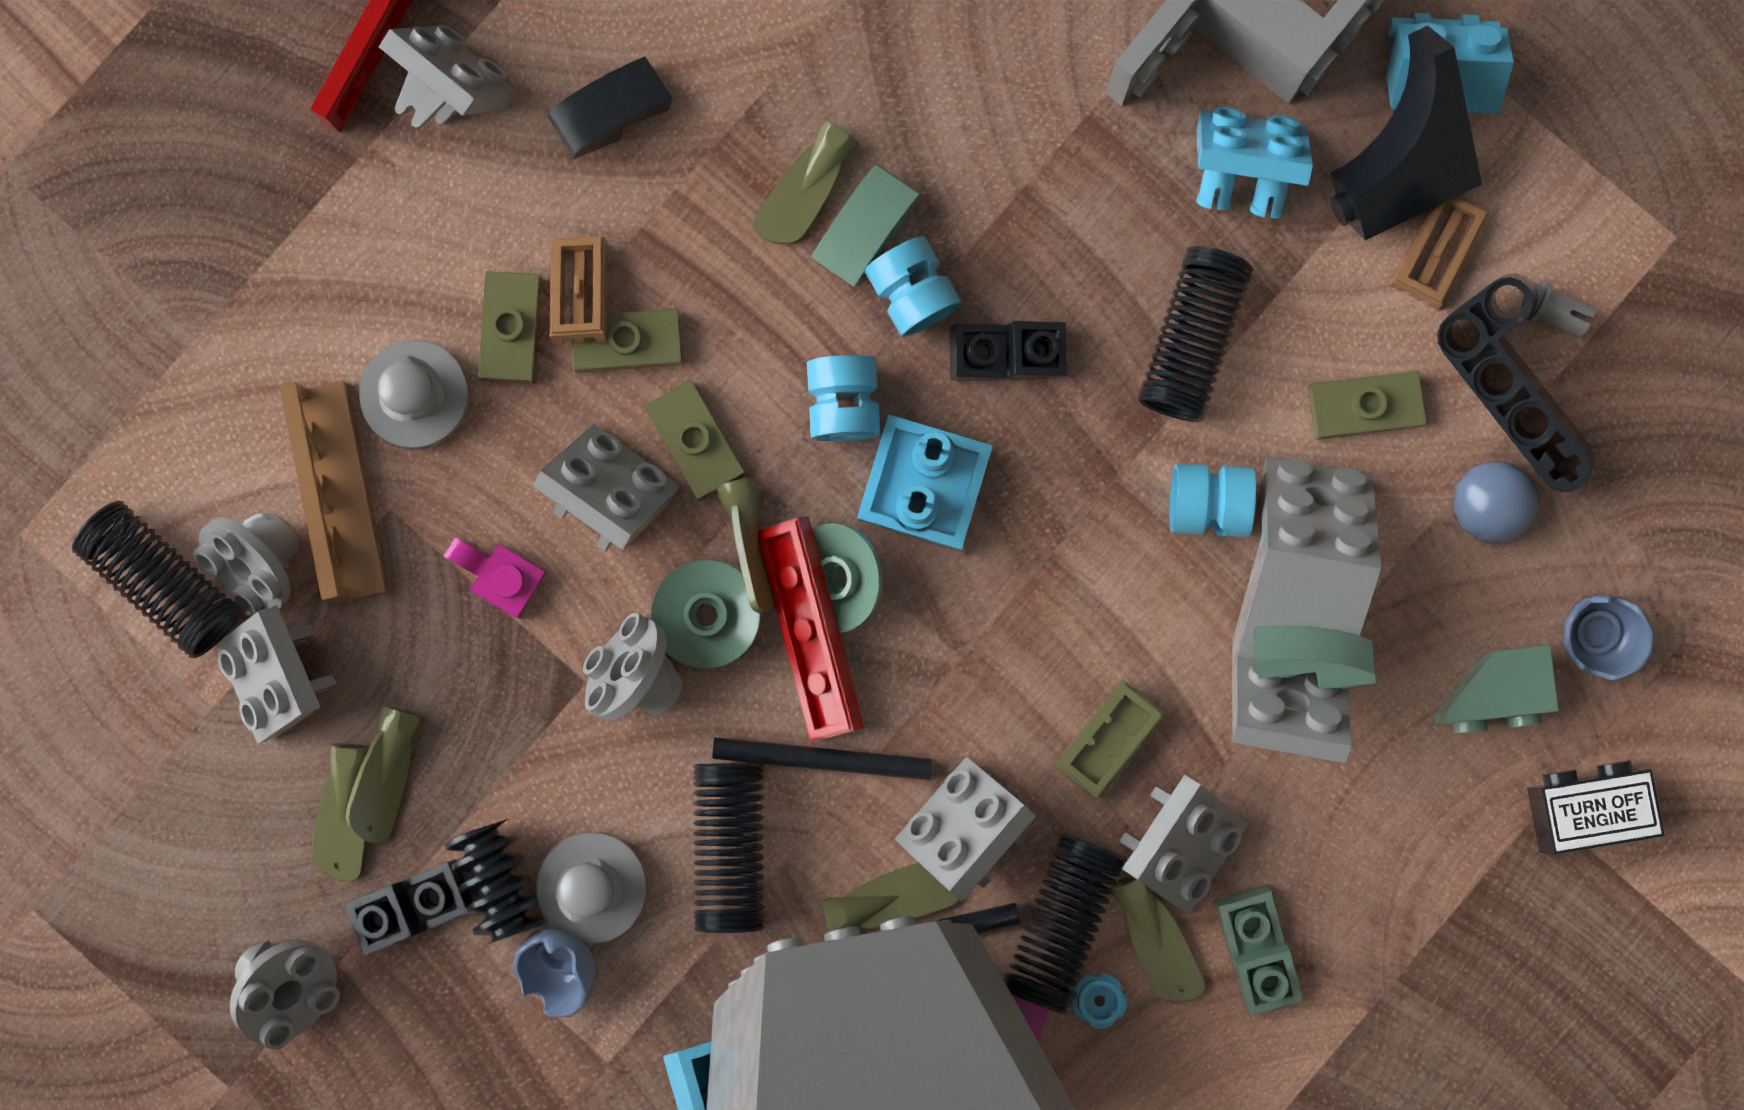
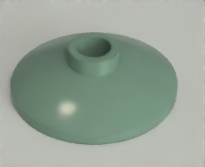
M823 524L812 530L839 633L848 632L860 627L869 620L878 606L883 585L881 564L874 547L861 532L845 524ZM844 570L847 575V583L843 579Z
M696 560L677 567L663 579L652 600L651 620L659 624L666 633V653L677 662L692 668L715 669L734 662L749 649L760 625L761 614L754 612L750 607L742 573L736 568L716 560ZM706 605L713 606L717 611L716 621L709 626L701 625L697 619L699 609Z

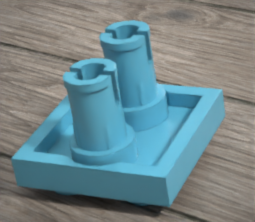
M1217 107L1214 109V112L1200 110L1196 129L1198 169H1203L1204 172L1200 192L1196 199L1197 203L1202 207L1211 209L1214 193L1218 188L1216 209H1230L1236 175L1254 177L1258 179L1253 201L1250 204V211L1255 215L1265 217L1268 201L1271 197L1269 209L1271 210L1270 218H1282L1285 213L1284 207L1290 183L1306 186L1309 184L1313 162L1307 126H1302L1297 120L1282 115H1272L1267 120L1246 117L1244 112L1230 107Z
M888 414L857 520L961 551L993 445Z

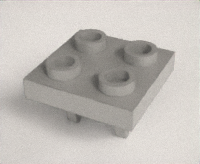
M445 25L390 29L379 46L380 49L408 71L395 105V111L398 114H405L413 106L416 113L411 120V124L415 128L425 126L435 114L436 122L444 124L457 112L462 116L508 109L519 91L505 81L507 74L502 68L488 59H478L465 48L466 40L458 32Z
M595 424L589 427L541 469L533 484V487L557 503L553 512L556 517L563 520L568 512H570L601 534L597 546L605 552L612 543L622 550L625 549L674 500L681 487L666 476L660 468L649 464L621 444L615 436L604 432Z
M277 605L257 611L216 644L219 651L218 663L221 672L232 682L240 701L239 712L241 719L247 729L253 732L257 744L277 738L321 707L316 696L327 692L329 688L337 685L333 674L309 681L295 646L307 642V639L315 636L316 633L312 624L288 631Z
M966 757L946 778L944 783L920 811L910 819L909 823L895 840L952 894L963 901L977 884L984 888L989 883L990 879L985 875L1014 842L1019 847L1027 838L1021 833L1034 820L1036 815Z
M1184 775L1171 795L1158 787H1155L1150 794L1152 798L1163 805V808L1141 841L1125 832L1119 842L1133 851L1122 869L1189 915L1195 904L1201 901L1208 893L1211 880L1227 856L1231 855L1239 846L1242 833L1249 823L1201 784Z

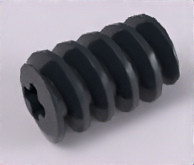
M508 819L455 836L445 844L447 851H464L465 855L452 865L453 872L471 873V877L458 888L460 893L478 894V898L468 905L465 910L467 914L485 916V919L473 928L472 931L473 935L491 936L492 941L489 943L528 931L545 923L543 917L526 916L525 914L538 900L537 896L519 895L518 893L519 890L531 881L530 875L512 874L511 870L524 860L523 854L505 853L504 849L517 839L516 833L498 831V827Z

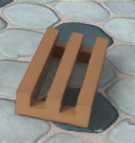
M1460 196L1428 210L1389 286L1397 290L1402 288L1410 293L1409 296L1417 300L1421 298L1429 302L1428 305L1437 310L1441 308L1490 212ZM1445 204L1453 209L1417 280H1414L1409 275ZM1463 214L1472 217V220L1436 290L1427 285Z
M605 235L551 239L549 336L553 344H564V339L572 338L574 343H585V338L594 337L596 342L607 341L608 243ZM587 250H593L592 323H586ZM565 251H574L573 324H564Z

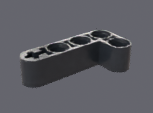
M1517 273L1506 274L1493 281L1444 319L1437 332L1438 344L1444 355L1541 479L1554 490L1572 492L1580 488L1588 480L1595 463L1594 453L1585 438L1504 337L1524 322L1533 313L1538 303V291L1529 278ZM1512 285L1522 291L1525 297V305L1520 313L1507 314L1499 309L1496 303V294L1500 287ZM1465 319L1477 326L1480 338L1476 346L1465 348L1459 346L1454 341L1452 327L1457 320ZM1492 363H1501L1510 368L1514 376L1512 387L1499 391L1488 385L1485 379L1487 366ZM1526 407L1541 409L1548 418L1547 429L1541 433H1530L1524 430L1519 423L1520 410ZM1556 431H1560L1563 435L1555 444L1560 453L1566 458L1575 454L1580 459L1575 468L1576 475L1568 469L1561 473L1555 469V465L1560 458L1551 445H1549L1544 453L1537 448L1546 444Z

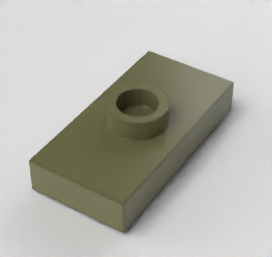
M485 271L478 378L481 381L535 384L542 277L539 274Z
M678 308L607 314V341L596 342L594 337L585 338V343H574L573 338L571 339L573 370L576 373L683 365ZM586 315V323H592V315ZM570 316V324H573V316Z
M1419 371L1313 383L1308 386L1315 440L1418 428L1426 425Z
M691 379L644 406L698 501L716 492L718 486L746 475Z
M1121 680L1054 766L1094 799L1099 800L1166 716V713L1126 681Z

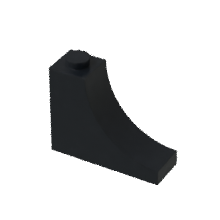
M1428 25L1408 34L1410 46L1408 76L1401 99L1392 117L1376 139L1364 151L1344 166L1330 173L1335 190V195L1330 197V203L1336 218L1343 226L1349 224L1364 240L1370 239L1482 185L1455 47Z

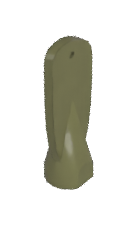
M825 120L819 129L816 142L806 149L789 167L756 215L753 227L758 235L765 240L780 244H793L801 240L828 199L839 176L842 160L854 151L859 142L833 123Z
M744 478L730 481L718 486L717 491L722 506L733 525L735 543L750 607L754 612L761 614L770 611L774 607L775 602L758 542V531L761 530L758 521L759 488L755 479Z
M385 705L382 706L379 716V732L371 742L362 761L345 816L349 828L358 837L373 844L385 843L391 836L408 777L411 759V739L419 729L422 720L420 715Z
M348 743L331 744L330 761L332 769L325 782L319 802L312 847L313 860L316 866L328 876L339 881H354L360 877L363 871L367 842L358 837L349 828L345 816L355 780L369 747Z
M918 862L877 877L857 887L845 897H830L821 900L820 907L828 932L846 927H859V929L878 928L880 924L886 921L907 916H913L916 919L949 908L957 903L958 898Z
M1131 875L1116 881L1118 885L1111 886L1115 898L1125 909V920L1132 946L1154 994L1162 1000L1171 1002L1189 1001L1198 997L1205 990V981L1183 934L1165 905L1155 896L1154 891Z

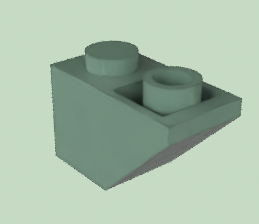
M1550 645L1481 653L1434 713L1435 724L1452 723L1454 734L1487 730L1486 719L1507 717L1508 728L1542 724L1541 713L1559 711Z

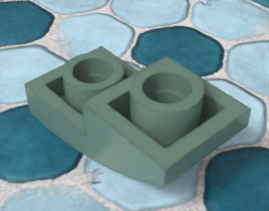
M875 164L832 222L811 258L853 287L861 286L867 276L865 273L866 267L878 258L888 240L896 238L922 193L881 165Z
M1267 626L1254 628L1255 665L1258 679L1272 677L1290 678L1299 674L1316 672L1319 690L1333 688L1351 689L1359 685L1377 683L1373 640L1356 634L1321 627Z
M1265 885L1214 900L1233 969L1249 1016L1303 1001L1291 952L1284 942L1272 891L1269 887Z

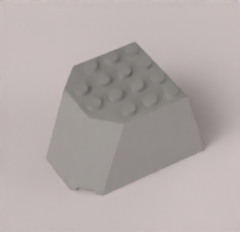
M907 916L880 924L881 931L860 935L859 927H846L826 933L824 935L825 942L804 945L802 937L782 939L767 945L768 952L754 958V964L742 970L741 977L728 984L729 988L714 1002L707 1110H1076L972 924L952 923L951 920L916 924L913 916Z

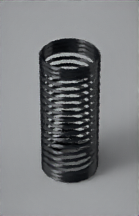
M1191 246L1187 248V253L1184 255L1185 258L1181 265L1183 270L1178 274L1180 279L1176 281L1175 285L1177 288L1172 292L1174 297L1169 301L1171 307L1167 308L1168 316L1163 319L1165 325L1160 328L1163 334H1160L1157 338L1159 343L1155 345L1156 352L1151 356L1153 361L1148 365L1150 371L1145 374L1147 380L1143 381L1142 391H1140V396L1137 399L1146 408L1183 421L1201 422L1205 419L1204 416L1207 414L1206 410L1208 409L1204 402L1211 400L1207 393L1214 391L1213 386L1210 384L1217 382L1216 377L1213 375L1220 372L1217 366L1223 363L1220 357L1226 354L1222 347L1229 345L1225 338L1232 336L1229 329L1235 327L1232 320L1238 318L1235 311L1241 308L1238 302L1244 299L1241 293L1247 290L1244 284L1249 283L1254 269L1249 262L1232 253L1207 246ZM1184 274H1187L1192 278H1185ZM1203 277H1206V278H1209V279H1212V280H1215V281H1218V282H1222V283L1234 284V285L1239 286L1240 288H1235V287L1226 286V285H1223V284H1221V283H1217V282H1213V281L1207 280V279H1205V278H1203ZM1181 283H1184L1189 287H1182ZM1194 283L1208 285L1220 290H1224L1237 297L1227 296L1217 292H1213L1205 288H1202ZM1178 292H1181L1186 296H1179ZM1193 293L1211 296L1226 301L1234 306L1216 303L1199 297ZM1178 301L1183 305H1176L1175 302ZM1190 302L1211 306L1219 310L1225 311L1230 315L1213 312L1196 306ZM1175 310V311H1177L1178 313H1180L1181 315H1179V314H1173L1172 311ZM1189 312L1207 315L1218 320H1221L1227 324L1210 321L1193 315ZM1169 320H1174L1178 324L1170 323ZM1186 321H1191V322H1196V323H1199V324H1203V325H1206V326L1215 328V329H1217V330H1220V331H1222V332H1224V333L1214 332V331H1211V330H1207V329H1204V328L1195 326V325H1193V324H1190V323H1188V322H1186ZM1166 329H1171L1175 333H1168ZM1183 330L1192 331V332H1195V333H1199V334H1202V335H1206V336L1211 337V338H1214V339H1216V340H1218V341H1220V342H1216V341H1211V340H1208V339H1204V338H1201V337L1192 335V334H1190V333H1187V332H1185V331H1183ZM1163 338H1168L1172 342H1165ZM1182 340H1187V341L1195 342V343H1198V344H1202V345H1205V346H1207V347L1213 348V349H1215V350H1217V351L1204 349V348H1201V347H1198V346L1189 344V343H1187V342H1184V341H1182ZM1160 347H1165L1171 352L1160 350ZM1179 349H1183V350L1191 351V352H1194V353H1198V354L1204 355V356H1206V357H1209V358H1211V359H1213V360L1201 358V357H1198V356H1195V355L1186 353V352H1184V351H1181V350H1179ZM1162 356L1168 361L1159 360L1157 357ZM1178 359H1183V360H1187V361H1190V362H1194V363L1203 365V366H1205V367H1208V368H1210V369L1198 367V366H1195V365H1192V364L1183 362V361L1178 360ZM1159 365L1165 370H1157L1154 366ZM1175 368H1179V369H1183V370H1186V371H1190V372H1193V373L1202 375V376H1204V377H1206V378L1199 377V376H1195V375H1192V374H1189V373L1180 371V370L1175 369ZM1151 375H1157L1162 379H1154ZM1175 378H1179V379H1182V380H1186V381H1189V382L1198 384V385H1200V386H1195V385H1192V384H1189V383H1185V382L1180 381V380H1177V379H1175ZM1172 387H1175V388H1178V389H1182V390H1185V391H1188V392H1191V393H1194V394H1197V395H1192V394H1189V393H1186V392H1182V391H1179V390L1174 389V388H1172Z
M114 501L99 509L85 522L74 537L72 553H76V556L80 557V560L85 561L86 565L92 566V571L99 572L100 578L106 579L107 584L113 585L115 591H120L121 597L127 598L128 603L135 605V610L142 611V616L149 617V622L156 624L157 629L163 630L164 636L171 637V642L178 643V649L185 651L189 658H198L207 653L223 639L236 623L240 615V606L232 602V599L226 598V594L219 593V587H212V581L205 580V574H198V568H190V561H183V555H176V549L169 548V542H162V536L155 535V529H148V523L141 522L140 516H134V510L128 508V505H125L123 501ZM136 520V524L128 529L130 524ZM144 527L142 532L133 537L139 528ZM151 533L150 537L142 542L145 535ZM158 540L156 545L146 551L153 541ZM165 546L164 550L155 556L159 548ZM104 552H106V554H105L103 557H101L100 559H98V557H99L101 554H103ZM116 553H118V554L114 557L113 561L105 566V564H106V562L108 561V559H110V558L113 557ZM172 553L170 558L160 565L166 555ZM179 559L178 563L173 568H171L167 573H165L168 570V568L172 565L173 561ZM124 560L119 569L113 571L114 567ZM131 565H133V566L130 568V570L128 571V573H127L125 576H123V577L120 578V576H121V574L123 573V571H125V570L128 569ZM186 566L184 571L173 579L180 568ZM141 570L135 580L127 584L130 578ZM193 572V574H192V576L190 577V579H188L186 582H184V583L171 595V597L166 601V603H165L163 606H161L160 608L157 609V607L159 606L160 602H162L166 597H168V596L182 583V581L186 578V576H187L188 574H190V573ZM146 577H148L147 580L143 583V585L137 590H135L136 586ZM200 579L198 584L177 603L172 611L164 615L167 609L187 592L194 581ZM158 580L150 592L142 597L145 590ZM207 585V587H206V589L204 590V592L201 593V594L183 611V613H182L177 619H175L174 621H172V619L174 618V616H175L181 609H183V608L195 597V595L199 592V590H200L202 587H204V586ZM165 587V589L160 593L157 599L150 602L152 597ZM214 592L211 599L204 603L194 613V615L185 625L179 628L183 620L187 618L204 601V599L210 593Z
M762 763L695 764L693 766L695 768L693 771L695 774L693 778L696 780L693 783L695 786L723 788L696 790L693 793L695 796L725 797L724 799L696 800L693 804L701 807H730L725 809L696 810L693 814L705 817H736L696 820L693 824L695 826L740 827L696 830L693 834L695 836L743 837L696 840L694 844L696 846L744 847L696 850L694 854L696 856L745 857L696 860L694 864L696 866L746 867L696 870L694 874L696 876L747 877L696 880L694 882L696 886H741L747 888L696 890L694 894L696 896L748 897L696 900L694 904L696 906L749 907L725 910H696L693 918L696 919L694 930L697 932L746 933L762 931L765 928L763 925L765 915L759 913L765 906L762 903H758V901H762L765 897L763 894L758 893V891H762L765 886L757 883L762 881L765 876L761 873H756L762 871L765 866L761 863H755L761 861L765 856L760 853H754L761 851L764 846L760 843H752L761 841L764 836L759 833H751L761 831L764 826L759 823H749L761 821L764 816L758 813H748L761 811L764 808L762 804L748 803L761 801L764 796L762 794L747 793L761 791L764 788L761 784L747 783L761 781L764 778L762 775L764 771L761 769L764 766Z
M1061 833V838L1058 839L1059 843L1056 844L1057 848L1081 859L1057 851L1052 854L1057 859L1079 869L1056 861H1050L1049 864L1053 868L1080 880L1051 870H1047L1045 873L1047 876L1078 890L1047 879L1042 880V883L1076 900L1042 888L1038 891L1039 894L1077 911L1041 898L1034 900L1037 904L1075 921L1036 907L1031 908L1033 913L1073 931L1032 916L1027 919L1029 922L1071 941L1030 926H1025L1024 929L1069 951L1025 935L1020 936V938L1067 961L1041 953L1021 944L1017 945L1018 950L1031 954L1063 970L1036 962L1017 953L1013 955L1014 959L1045 971L1061 980L1042 975L1015 963L1009 964L1011 969L1034 977L1059 990L1010 972L1005 974L1007 978L1003 980L1012 995L1048 1010L1066 1014L1068 1013L1067 1008H1070L1069 1003L1072 1002L1071 998L1074 997L1070 989L1078 988L1076 982L1072 979H1080V973L1076 970L1085 969L1083 963L1079 960H1088L1087 954L1083 951H1091L1092 948L1087 942L1096 941L1094 935L1089 932H1099L1098 927L1091 922L1102 923V918L1095 913H1107L1105 908L1097 903L1110 904L1109 899L1099 893L1113 895L1112 889L1103 884L1110 886L1118 885L1115 879L1105 874L1116 877L1121 876V867L1124 866L1123 862L1127 860L1124 856L1069 834Z

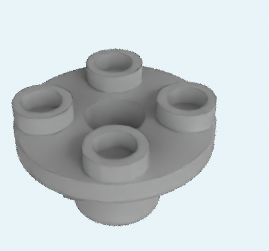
M403 341L382 350L367 366L360 384V406L368 425L387 442L407 449H431L450 437L462 423L468 409L470 383L457 360L443 348L425 341Z
M258 513L245 520L241 525L234 520L218 517L212 519L200 530V546L193 552L194 560L206 574L216 576L231 592L232 601L237 606H240V611L248 616H252L257 611L276 605L280 609L287 603L291 596V586L284 569L291 570L290 560L299 553L300 540L294 528L286 520L275 514Z
M636 612L631 613L626 617L619 631L609 640L605 647L597 646L589 653L583 665V673L589 677L585 692L586 710L603 721H614L629 713L635 706L652 716L662 715L673 707L682 691L683 678L681 673L674 668L672 662L665 655L667 645L666 633L659 624Z
M602 832L583 833L565 839L546 856L538 873L536 896L541 913L552 928L566 931L581 939L585 944H597L620 936L636 922L648 896L647 877L641 860L625 842Z
M291 940L277 945L270 943V941H265L250 947L242 954L235 967V979L237 982L231 994L230 1015L235 1026L246 1038L253 1042L264 1044L271 1050L281 1049L293 1037L309 1028L321 1015L330 1012L338 1003L340 992L336 987L337 972L332 958L319 945L306 940Z

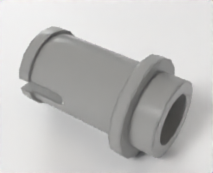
M1544 281L1541 285L1533 282L1538 291V303L1533 313L1526 320L1531 323L1541 320L1572 333L1575 337H1582L1591 324L1584 321L1585 316L1590 319L1593 318L1595 307L1553 291L1552 284ZM1524 295L1520 301L1519 312L1523 310L1525 305Z

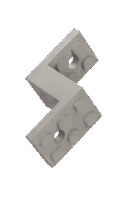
M1166 0L1115 62L1105 93L1121 106H1123L1132 93L1141 98L1160 73L1158 68L1166 58L1164 54L1167 52L1172 57H1175L1193 34L1192 28L1289 104L1300 90L1307 96L1314 90L1328 72L1329 66L1336 59L1338 53L1342 55L1360 33L1361 27L1371 14H1375L1386 0H1338L1324 18L1302 0Z
M1266 457L1261 473L1262 536L1232 640V743L1346 763L1352 746L1348 689L1333 688L1319 690L1316 672L1299 674L1290 678L1272 677L1258 679L1255 665L1254 628L1267 626H1311L1339 630L1360 636L1381 571L1373 476L1362 474L1360 471L1352 468L1332 469L1310 465L1297 458L1277 459ZM1285 707H1290V708H1293V709H1295V710H1297V711L1290 710V709H1287V708H1285Z

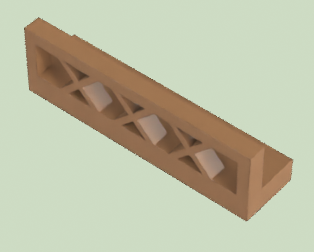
M338 381L311 388H304L296 382L279 385L321 599L326 602L341 604L390 593L348 383Z

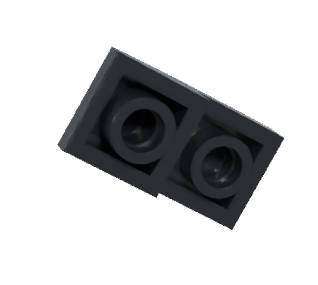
M642 57L611 71L576 91L548 111L547 118L573 158L576 159L620 141L623 128L669 110L672 96L647 58Z
M1013 321L1008 325L955 323L950 327L951 380L998 381L1066 377V322Z
M457 859L445 862L344 904L364 956L467 914L465 908L473 900L470 893H460L458 887L465 880L462 872H453L452 865L457 862Z

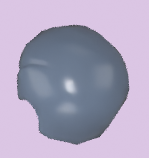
M1501 461L1487 462L1469 469L1458 482L1455 488L1453 510L1460 527L1467 534L1474 536L1476 540L1485 543L1514 541L1523 536L1538 516L1539 494L1530 475L1515 465Z
M1595 594L1593 597H1585L1574 604L1564 619L1562 646L1572 663L1584 672L1609 681H1616L1641 671L1653 654L1655 632L1646 614L1636 604L1625 598L1610 594Z
M554 928L535 931L523 940L516 950L513 963L514 972L521 983L522 995H538L544 1003L543 1013L550 1017H572L582 1010L590 997L598 971L594 953L581 939L566 931Z

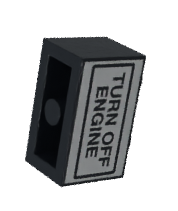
M1631 760L1597 765L1599 776L1578 779L1576 769L1543 774L1544 785L1527 787L1539 853L1560 854L1665 836L1652 769L1633 770Z

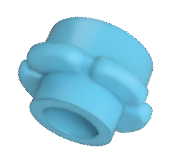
M1101 974L1099 977L1088 975L1077 984L1078 988H1075L1077 996L1072 1001L1073 1010L1078 1019L1088 1021L1093 1028L1105 1029L1111 1027L1117 1018H1121L1127 1008V997L1121 992V983L1115 977L1108 974ZM1101 995L1104 997L1105 1002L1102 1006H1097L1094 1003L1096 996Z

